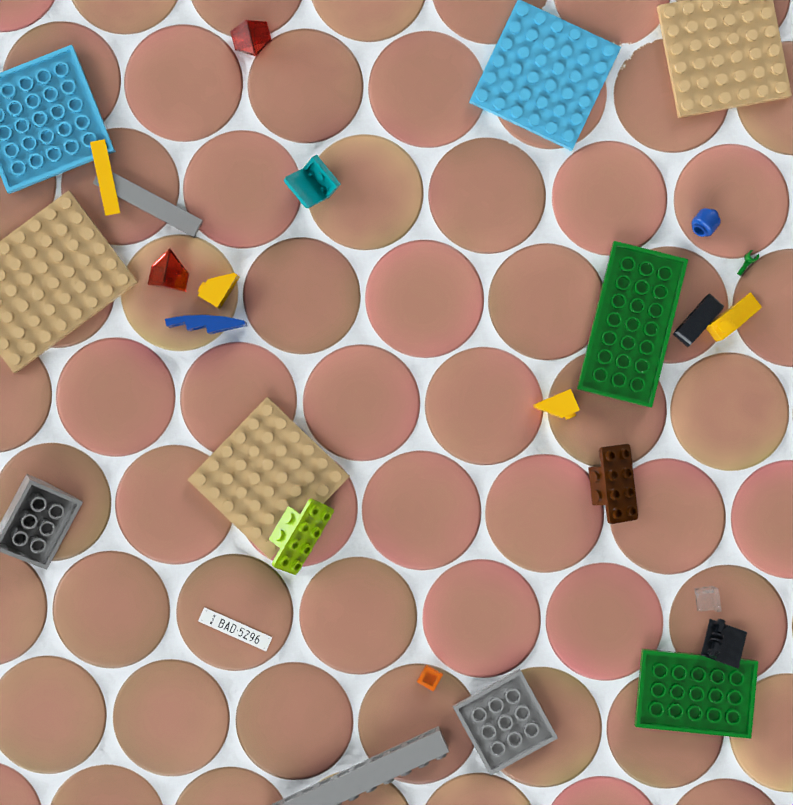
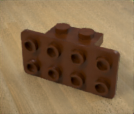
M621 444L601 447L599 449L601 466L588 467L592 505L606 506L607 522L609 524L637 520L638 509L630 445Z

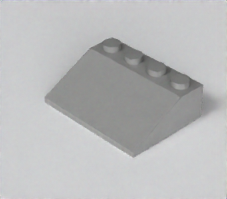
M26 474L0 523V552L47 570L83 501L43 480Z

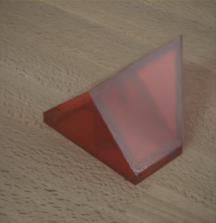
M245 20L230 31L235 51L238 50L253 56H257L272 41L266 21Z
M170 248L151 266L148 285L186 292L189 273Z

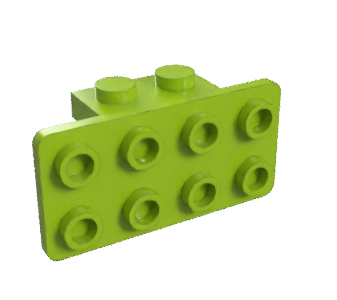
M312 498L308 500L301 513L288 506L269 538L271 542L280 548L272 561V566L293 575L298 574L318 538L321 536L322 531L331 519L334 509Z

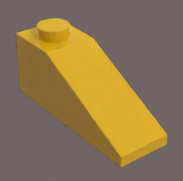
M750 292L715 318L706 327V330L716 342L721 341L738 329L759 311L762 306Z

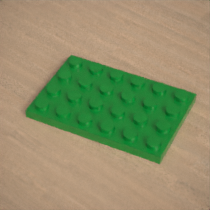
M642 649L635 727L751 739L758 661L741 658L739 669L701 656V654Z

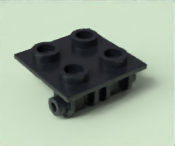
M710 619L701 656L739 669L747 632L726 625V621L723 619H718L717 621Z

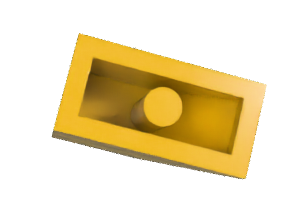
M235 273L207 279L206 283L202 282L198 288V296L221 309L240 277Z
M571 389L533 404L534 408L558 418L565 417L566 420L577 416L575 412L580 410Z

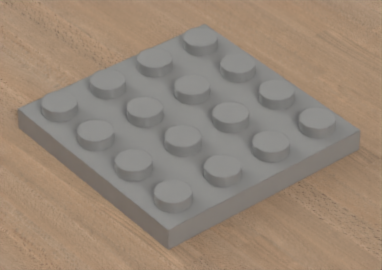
M520 669L453 705L458 718L490 776L558 739Z

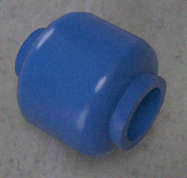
M703 208L693 218L691 222L692 230L700 237L711 236L719 227L721 220L716 210Z

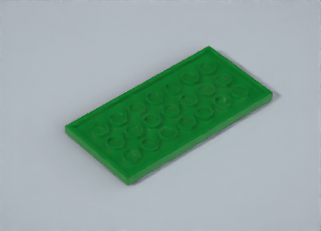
M613 241L577 390L652 408L688 259Z

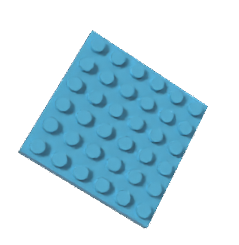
M517 0L469 103L572 151L621 47L525 1Z
M73 45L0 73V176L7 193H14L94 161L90 145L92 141L105 139L108 155L116 152Z

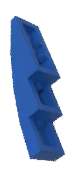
M186 315L165 319L166 326L169 328L186 325L189 331L206 328L209 334L247 326V322L244 320L214 315Z

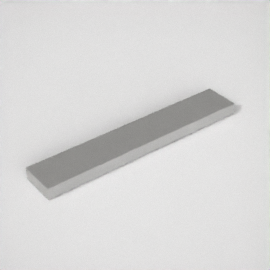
M112 172L117 197L195 238L203 223L202 219ZM96 176L95 180L93 181V184L99 187L98 178Z

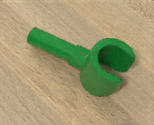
M753 250L745 254V262L737 274L741 276L751 263L759 259V254L754 259L750 256Z

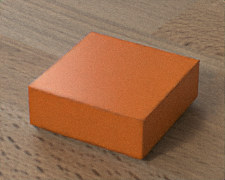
M426 664L417 679V683L434 692L443 673Z

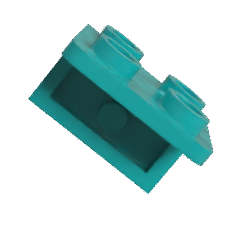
M318 155L313 156L303 169L284 178L285 184L305 208H311L330 198L341 185Z

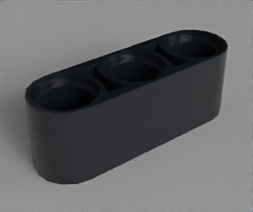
M709 293L680 324L673 335L686 347H689L721 312L724 305Z

